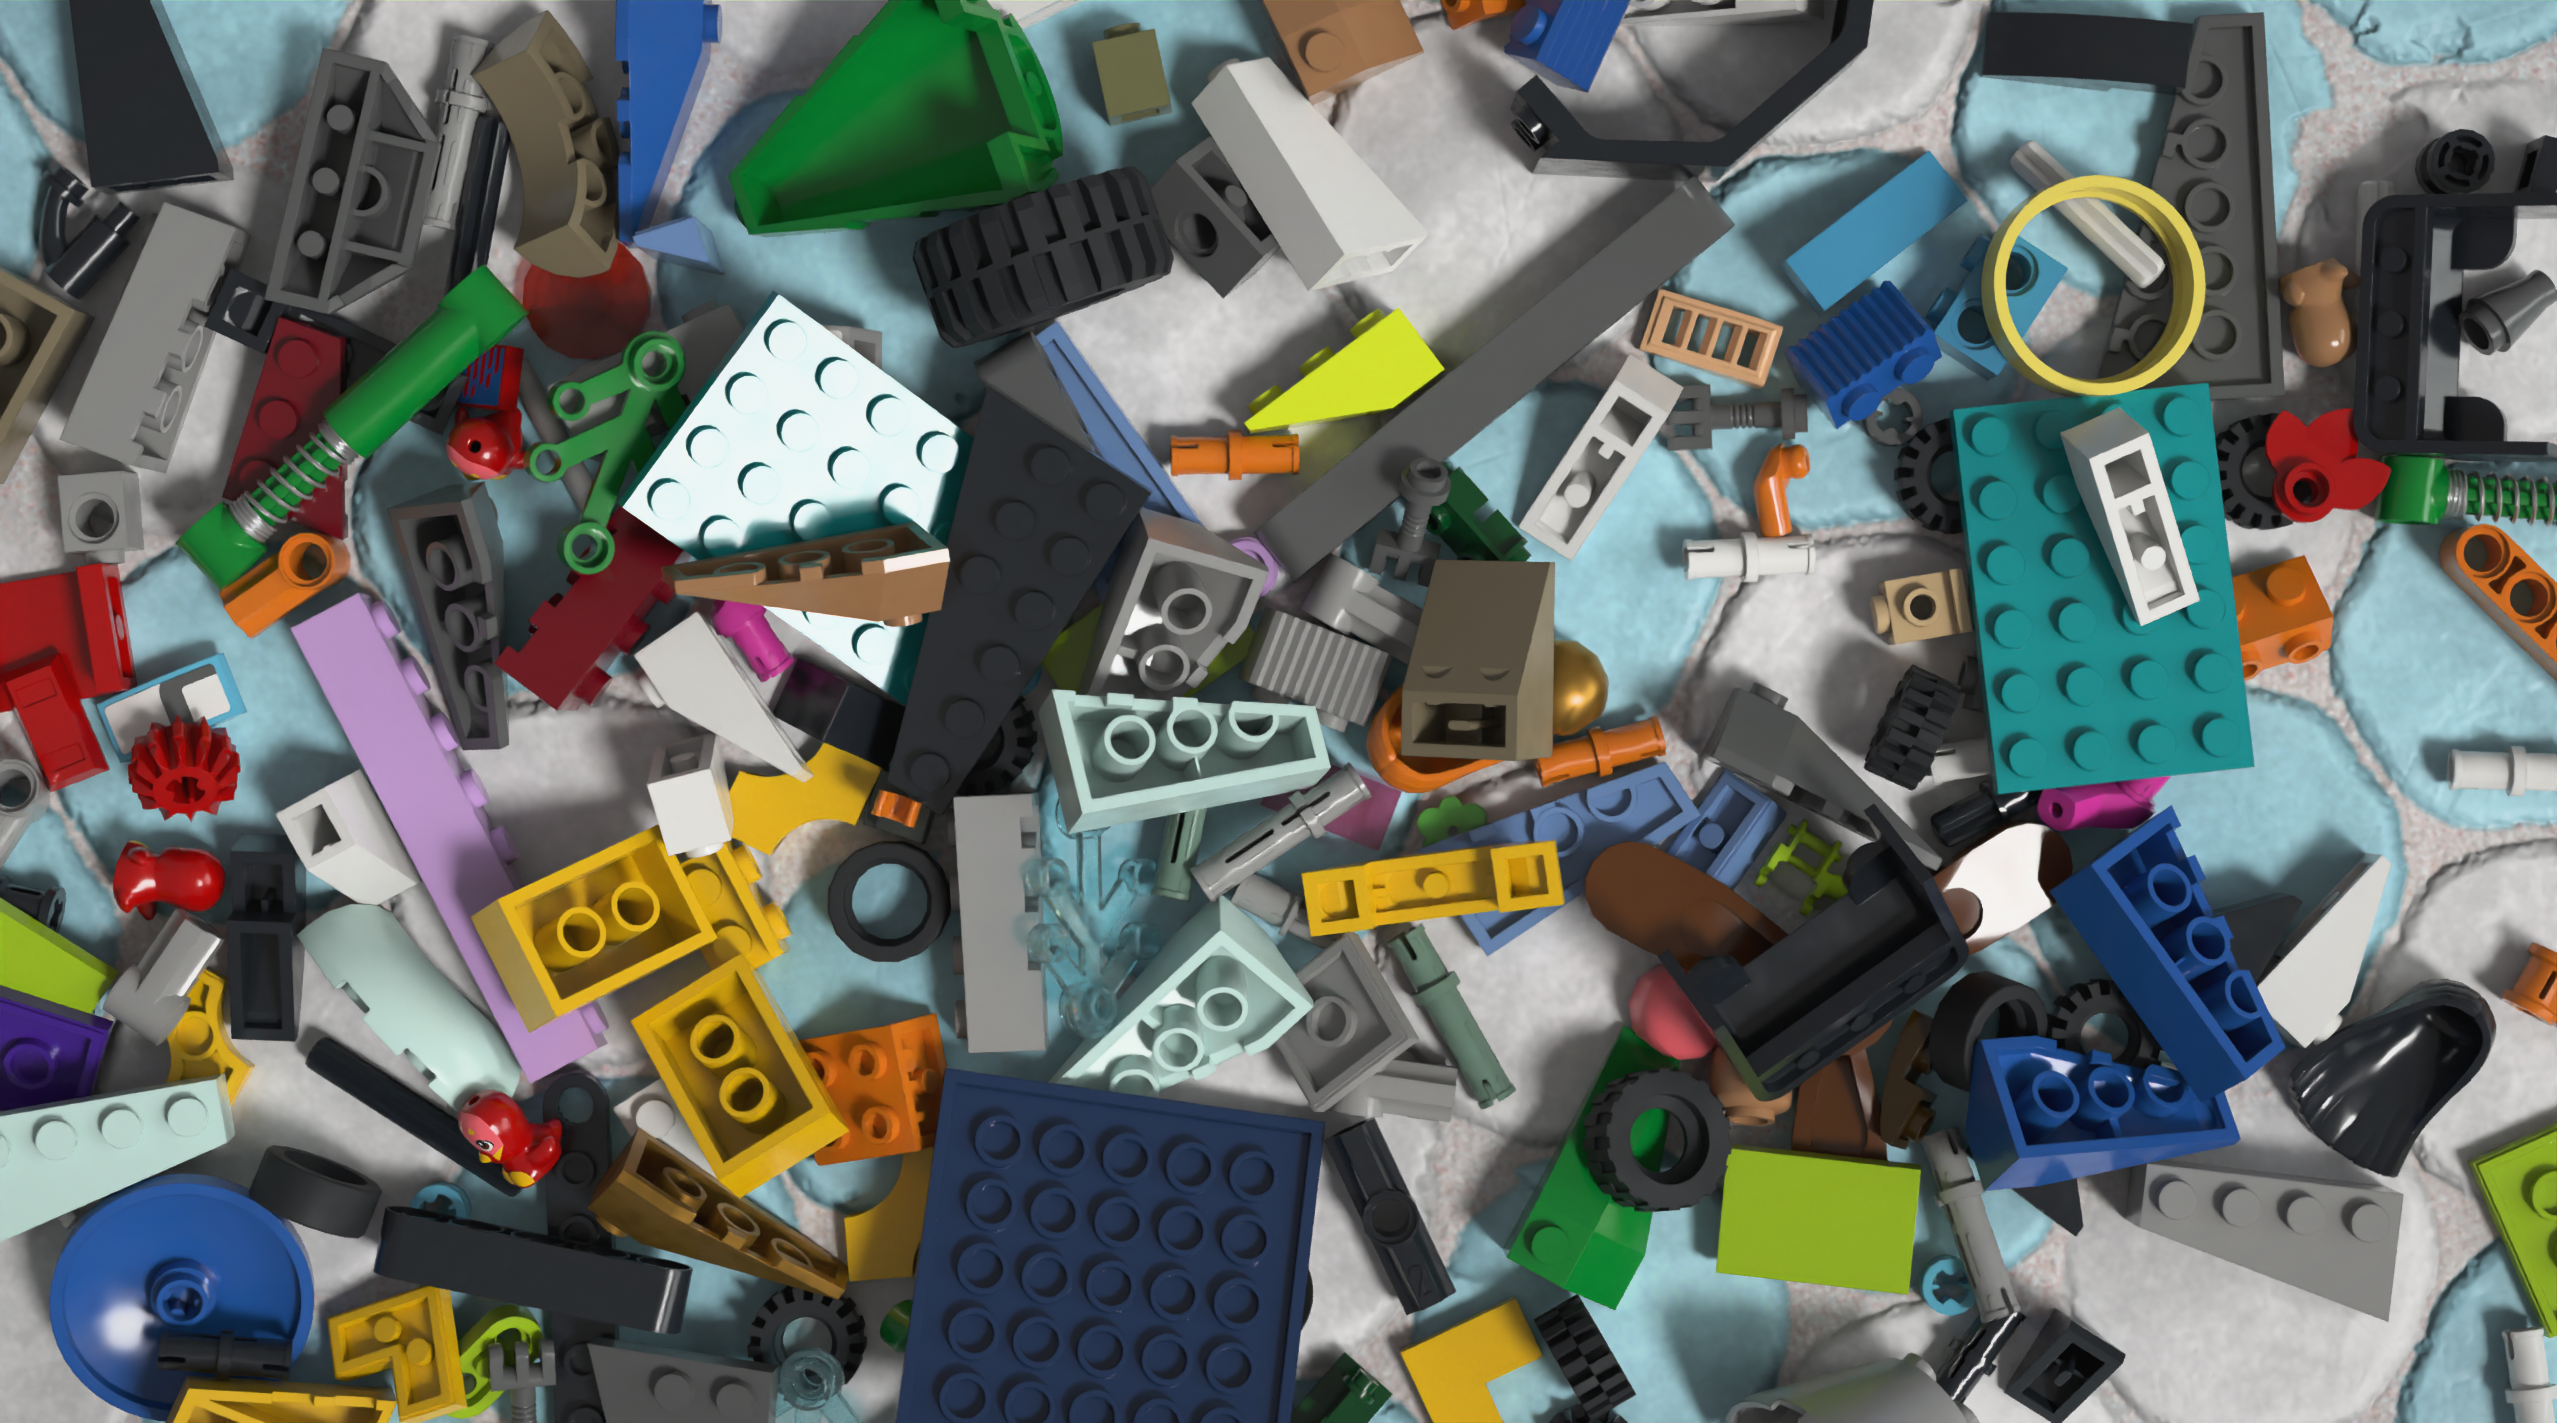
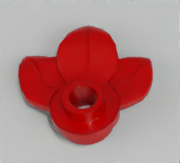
M2343 408L2324 413L2310 422L2307 427L2293 414L2281 411L2270 425L2265 437V455L2276 473L2271 488L2272 499L2280 514L2288 520L2307 524L2322 519L2332 509L2358 510L2369 504L2386 485L2391 473L2389 466L2373 459L2356 457L2358 437L2353 425V409ZM2296 481H2303L2311 487L2312 498L2309 503H2302L2295 498L2293 487Z

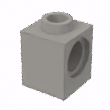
M121 470L58 476L64 553L85 555L86 565L98 563L122 564L125 563L124 552L144 550L138 474ZM106 502L114 513V523L107 534L98 537L90 527V515L97 505Z

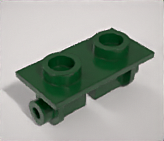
M1447 461L1444 462L1443 465L1448 471L1447 476L1451 480V489L1444 503L1439 506H1432L1426 530L1434 535H1439L1457 555V560H1528L1532 556L1524 547L1528 541L1522 537L1498 509L1481 523L1474 513L1489 499L1464 473L1460 466L1454 470Z
M1344 1352L1292 1411L1290 1423H1368L1392 1396V1393Z

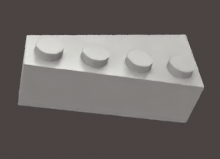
M167 202L163 203L159 214L153 213L150 216L141 239V248L143 249L133 273L124 284L119 305L59 440L131 466L166 473L216 335L215 331L204 327L230 269L239 271L251 234Z

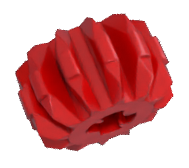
M177 714L172 725L165 726L157 722H151L147 735L135 737L134 745L131 749V764L128 765L129 784L132 785V792L138 794L143 810L159 808L164 821L176 813L185 814L192 823L196 812L202 810L217 815L221 801L234 800L238 773L241 772L240 755L236 752V745L231 744V738L228 736L226 727L211 729L205 716L193 724L184 723Z

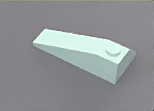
M1221 895L1214 903H1211V901L1207 903L1174 934L1048 1083L1158 1098L1159 1092L1194 1076L1195 1080L1198 1081L1215 1073L1216 1065L1244 1052H1247L1250 1057L1269 1048L1314 1007L1313 999L1266 931Z

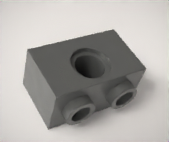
M1211 136L1177 159L1151 188L1167 238L1223 299L1255 275L1281 248Z

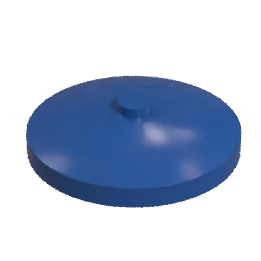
M169 1174L141 1180L108 1195L93 1206L72 1229L62 1246L53 1272L49 1298L50 1320L57 1346L65 1362L75 1376L90 1391L110 1405L142 1418L165 1422L187 1375L216 1377V1374L171 1370L156 1371L161 1329L221 1334L222 1328L234 1329V1336L286 1340V1338L293 1339L291 1364L289 1367L291 1369L308 1339L313 1320L315 1299L314 1276L310 1258L301 1237L291 1222L253 1201L249 1195L250 1189L235 1182L209 1175ZM229 1375V1378L257 1379V1380H273V1381H281V1380H282V1379L265 1378V1377Z

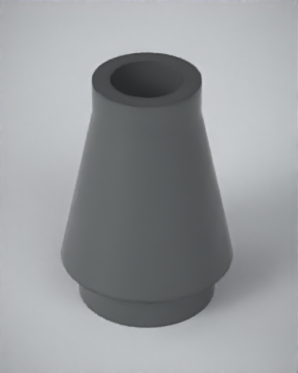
M2534 270L2523 278L2469 299L2466 310L2459 315L2458 320L2461 331L2472 347L2484 355H2491L2495 351L2507 352L2544 310L2557 301V289L2544 272Z

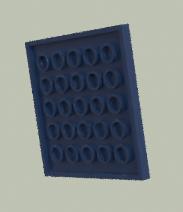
M945 1068L895 1423H1290L1326 1122Z

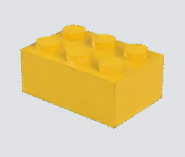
M659 824L503 896L470 917L528 1033L684 958L718 939L676 855L668 856Z
M741 953L631 1020L634 1029L717 1180L739 1199L850 1131L763 976Z

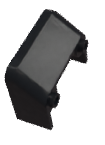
M2557 192L2390 195L2381 198L2369 208L2364 217L2362 227L2353 417L2356 436L2368 449L2388 455L2463 461L2557 462L2556 444L2550 442L2507 441V420L2503 411L2495 403L2481 397L2458 396L2461 328L2458 319L2460 313H2462L2464 271L2490 270L2502 265L2511 256L2516 245L2517 219H2557Z
M1875 804L1866 808L1864 813L1878 840L1860 846L1848 858L1847 868L1842 877V882L1848 893L1754 960L1742 967L1738 960L1730 955L1719 957L1715 955L1707 956L1694 964L1688 974H1686L1669 949L1658 956L1683 997L1749 1090L1759 1101L1767 1102L1778 1099L1798 1087L1953 977L1968 959L1969 947L1933 876Z

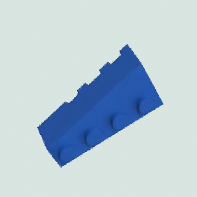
M2172 805L2126 833L2049 892L2198 1099L2203 1103L2248 1079L2286 1047L2250 971L2240 970L2230 950V940L2234 936L2224 915L2215 918L2199 884L2206 877L2196 856H2186L2174 831L2181 824Z

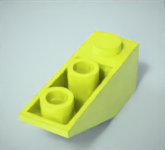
M1399 307L1387 316L1381 308H1378L1349 330L1355 340L1337 354H1334L1331 348L1327 346L1298 368L1304 376L1301 381L1286 392H1283L1279 385L1276 384L1251 402L1247 408L1253 416L1244 422V427L1251 435L1389 413L1441 376L1445 369Z

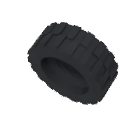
M1670 1068L1624 1074L1625 1078L1614 1079L1605 1085L1607 1089L1603 1093L1597 1094L1591 1103L1594 1106L1591 1113L1586 1115L1584 1122L1586 1136L1582 1139L1583 1151L1587 1152L1589 1161L1586 1163L1590 1174H1594L1599 1184L1597 1186L1604 1194H1610L1615 1199L1614 1202L1620 1206L1634 1207V1211L1638 1212L1680 1210V1208L1692 1207L1700 1203L1699 1199L1703 1196H1710L1717 1188L1716 1183L1719 1178L1724 1177L1727 1171V1157L1732 1151V1142H1729V1130H1731L1729 1118H1725L1722 1110L1724 1105L1718 1096H1714L1710 1092V1086L1702 1079L1696 1080L1692 1078L1689 1072L1683 1070L1670 1071ZM1653 1108L1663 1109L1672 1114L1679 1122L1684 1134V1149L1679 1161L1671 1169L1661 1173L1652 1172L1644 1168L1636 1160L1630 1143L1634 1122L1643 1112Z

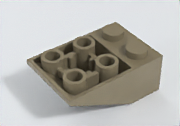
M1443 559L1435 561L1402 689L1401 755L1506 761L1552 757L1555 562Z

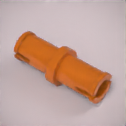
M1227 430V436L1177 437V435H1170L1171 476L1227 474L1228 480H1242V474L1291 473L1292 475H1299L1300 452L1299 446H1297L1299 445L1298 434H1291L1289 436H1242L1241 430Z
M1656 716L1648 717L1647 720L1602 731L1600 725L1586 729V736L1553 744L1552 757L1533 760L1542 787L1550 786L1551 783L1596 772L1598 777L1610 775L1613 771L1612 767L1657 755L1659 757L1666 755V744L1659 720Z

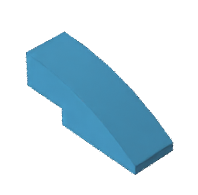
M1929 150L1787 258L1780 266L1819 316L1968 200Z

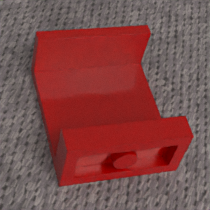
M106 563L76 567V571L0 583V675L60 652L80 700L119 694L137 687L118 565ZM0 680V713L14 711Z

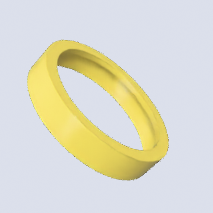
M2091 175L2072 178L2046 187L2022 201L2008 214L1994 234L1986 253L1981 277V297L1984 316L1989 331L2003 356L2018 372L2034 384L2051 392L2070 397H2099L2125 393L2143 387L2166 373L2184 354L2193 340L2202 317L2205 302L2206 283L2202 256L2192 231L2183 217L2170 203L2153 190L2137 182L2115 176ZM2076 198H2094L2109 201L2128 209L2142 219L2161 242L2167 254L2173 276L2172 309L2168 323L2157 344L2140 362L2131 368L2102 379L2069 377L2054 371L2039 360L2020 337L2010 315L2006 296L2008 261L2014 243L2023 227L2035 215L2049 206Z

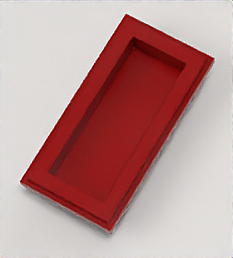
M60 652L0 675V680L50 793L110 770Z

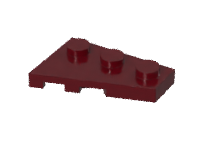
M287 315L278 318L222 498L237 501V497L244 494V491L252 493L259 487L257 479L265 481L272 475L270 467L276 470L285 463L283 456L291 458L298 451L296 444L304 446L311 440L309 432H313L315 435L319 432L318 424L322 423V420H326L322 413L323 410L346 390V336ZM341 464L339 466L338 476H328L325 488L316 487L313 490L312 500L303 499L300 502L299 512H288L287 521L340 540L346 539L348 537V514H345V481L348 480V465Z

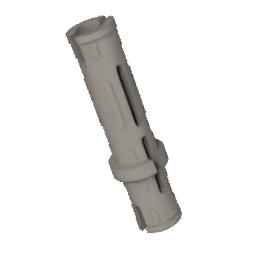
M462 34L453 35L451 57L443 89H437L435 103L440 104L435 135L442 146L423 223L424 225L456 231L459 205L464 187L475 122L479 117V113L485 114L487 100L482 98L484 89L473 77V74L494 48L493 42Z
M1348 762L1344 765V768L1302 795L1298 790L1288 797L1291 802L1290 804L1251 830L1243 833L1236 840L1197 866H1192L1189 870L1211 903H1214L1218 897L1266 867L1309 836L1313 835L1315 839H1318L1327 833L1324 826L1363 800L1371 798V793L1356 770Z
M1953 1127L1947 1131L1945 1129L1925 1136L1920 1141V1144L1929 1162L1938 1194L1933 1196L1937 1208H1944L1976 1300L1981 1322H1990L1993 1319L1997 1320L2020 1312V1305L2011 1287L2007 1270L1981 1197L1986 1192L1983 1190L1981 1181L1975 1180L1964 1150L1959 1128Z

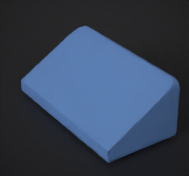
M692 215L635 232L636 235L632 236L635 246L655 260L714 274H725L712 231Z
M1725 769L1697 807L1701 815L1682 828L1666 850V853L1684 861L1725 884L1731 890H1734L1782 824L1787 814L1772 799Z

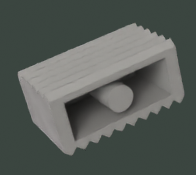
M1265 607L1261 620L1257 624V631L1253 635L1252 643L1248 648V654L1244 659L1238 679L1254 684L1250 697L1262 702L1289 704L1290 699H1293L1308 706H1315L1320 724L1344 733L1349 721L1366 727L1393 655L1284 612Z

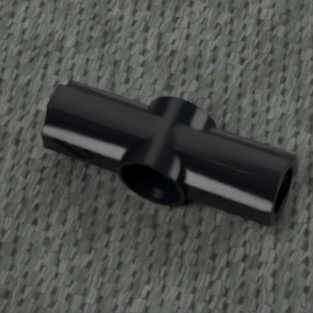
M1375 1117L1357 1122L1326 1138L1324 1142L1362 1220L1365 1233L1371 1239L1405 1314L1409 1315L1427 1309L1454 1294L1456 1288ZM1389 1199L1398 1200L1409 1211L1408 1219L1404 1226L1392 1232L1379 1229L1372 1221V1213L1375 1207L1382 1201Z

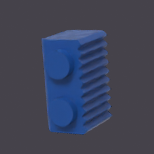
M1525 0L1526 5L1513 18L1510 29L1511 34H1509L1510 42L1504 46V52L1557 86L1588 93L1631 0Z
M1883 281L1880 288H1873L1869 295H1862L1859 302L1851 303L1848 310H1841L1837 317H1830L1827 324H1820L1817 331L1809 332L1806 339H1799L1795 346H1788L1785 351V356L1795 380L1811 398L1813 403L1817 405L1819 410L1824 413L1835 429H1838L1850 420L1860 421L1870 416L1878 408L1884 396L1903 383L1910 385L1924 379L1932 370L1934 362L1942 357L1933 329L1891 281Z

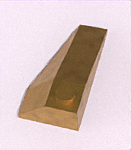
M641 1128L636 1130L597 1184L588 1209L595 1213L598 1223L607 1231L619 1237H627L629 1235L639 1243L837 1300L846 1290L848 1265L745 1197L739 1199L715 1177Z

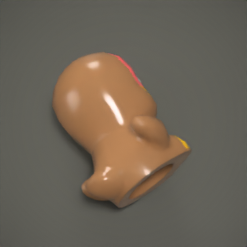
M2336 258L2304 267L2279 278V290L2283 293V299L2293 306L2288 316V323L2299 357L2307 364L2320 368L2341 363L2350 358L2357 350L2358 325L2342 298V290L2353 289L2359 286L2360 277L2340 264Z

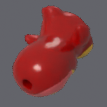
M461 406L458 408L455 416V426L448 435L445 447L448 459L456 468L462 471L463 476L467 480H502L510 475L513 470L524 469L523 458L526 451H524V437L521 429L522 413L520 409L517 408L516 412L496 411L485 417L469 418V413L465 407ZM478 441H479L480 444H481V449H480L479 451H478Z
M129 840L124 846L115 868L113 879L114 899L123 912L130 913L134 907H137L141 916L148 921L154 919L156 915L157 901L186 911L205 912L214 907L220 900L225 889L226 873L221 861L211 851L169 846L158 853L149 850L147 845L138 840Z
M486 1089L474 1093L460 1109L458 1114L459 1129L463 1136L479 1151V1160L482 1163H501L503 1166V1177L512 1185H517L520 1188H528L534 1185L549 1172L561 1155V1121L557 1118H552L540 1124L528 1122L522 1108L503 1091Z

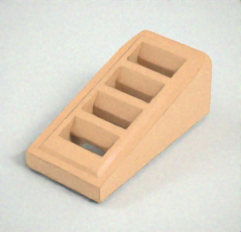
M1659 288L1638 350L1760 390L1766 382L1784 326ZM1674 308L1685 313L1675 343L1670 345L1662 342ZM1697 317L1709 320L1699 352L1697 353L1687 350ZM1724 325L1733 328V332L1724 359L1720 360L1713 358L1712 354L1721 327ZM1747 333L1758 337L1748 368L1737 365Z

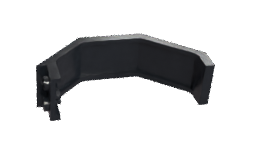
M1837 0L1829 46L1729 133L1716 141L1678 142L1604 140L1596 138L1583 129L1537 74L1516 92L1510 108L1516 119L1510 124L1521 140L1532 151L1536 152L1541 147L1547 151L1539 158L1533 174L1687 181L1695 176L1700 182L1716 183L1845 72L1863 53L1868 44L1874 0Z

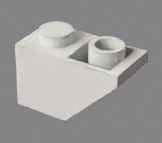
M361 769L276 813L279 822L306 870L359 904L378 905L423 881Z

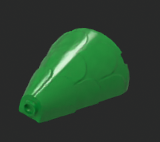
M889 0L859 35L852 36L803 96L796 95L728 175L735 195V213L742 225L747 229L748 235L778 237L862 230L872 222L936 217L941 212L1000 206L1014 199L1031 195L1053 186L1059 177V173L1054 167L1052 168V164L1055 159L1063 156L1062 129L1056 103L1044 70L1029 40L1012 13L1001 17L999 10L993 9L987 0Z

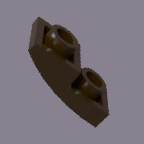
M1915 1009L1908 1019L1893 1052L1886 1076L1880 1116L1881 1140L1890 1146L1906 1150L1911 1141L1916 1144L1919 1143L1929 1131L1936 1117V1111L1931 1106L1938 1096L1917 1083L1922 1073L1930 1075L1934 1071L1928 1049L1930 1027L1933 1018Z

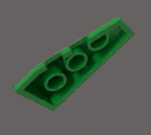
M1623 1025L1502 1249L1506 1258L1563 1289L1616 1310L1645 1256L1653 1212L1634 1211V1207H1622L1614 1202L1615 1199L1610 1194H1604L1597 1186L1599 1182L1594 1174H1590L1586 1164L1589 1162L1587 1152L1583 1151L1582 1139L1586 1136L1585 1118L1587 1114L1591 1113L1594 1106L1591 1103L1596 1095L1603 1093L1607 1089L1605 1085L1612 1080L1625 1078L1624 1074L1659 1068H1670V1071L1678 1070L1679 1060L1662 1055L1643 1039L1637 1037L1633 1030ZM1658 1108L1649 1109L1636 1119L1631 1130L1630 1143L1636 1160L1644 1168L1660 1173L1670 1113Z

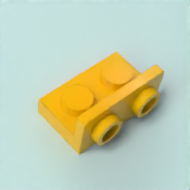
M731 839V841L723 842L724 846L715 853L691 858L680 864L718 938L700 948L711 971L740 953L755 968H758L790 951L785 938L793 934L777 902L773 901L766 905L755 882L763 878L751 851L745 844L736 848Z

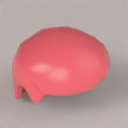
M1655 964L1637 979L1628 1001L1631 1025L1637 1037L1643 1039L1662 1055L1674 1057L1677 1060L1704 1058L1718 1046L1683 997L1663 964ZM1683 968L1686 974H1688L1689 970Z

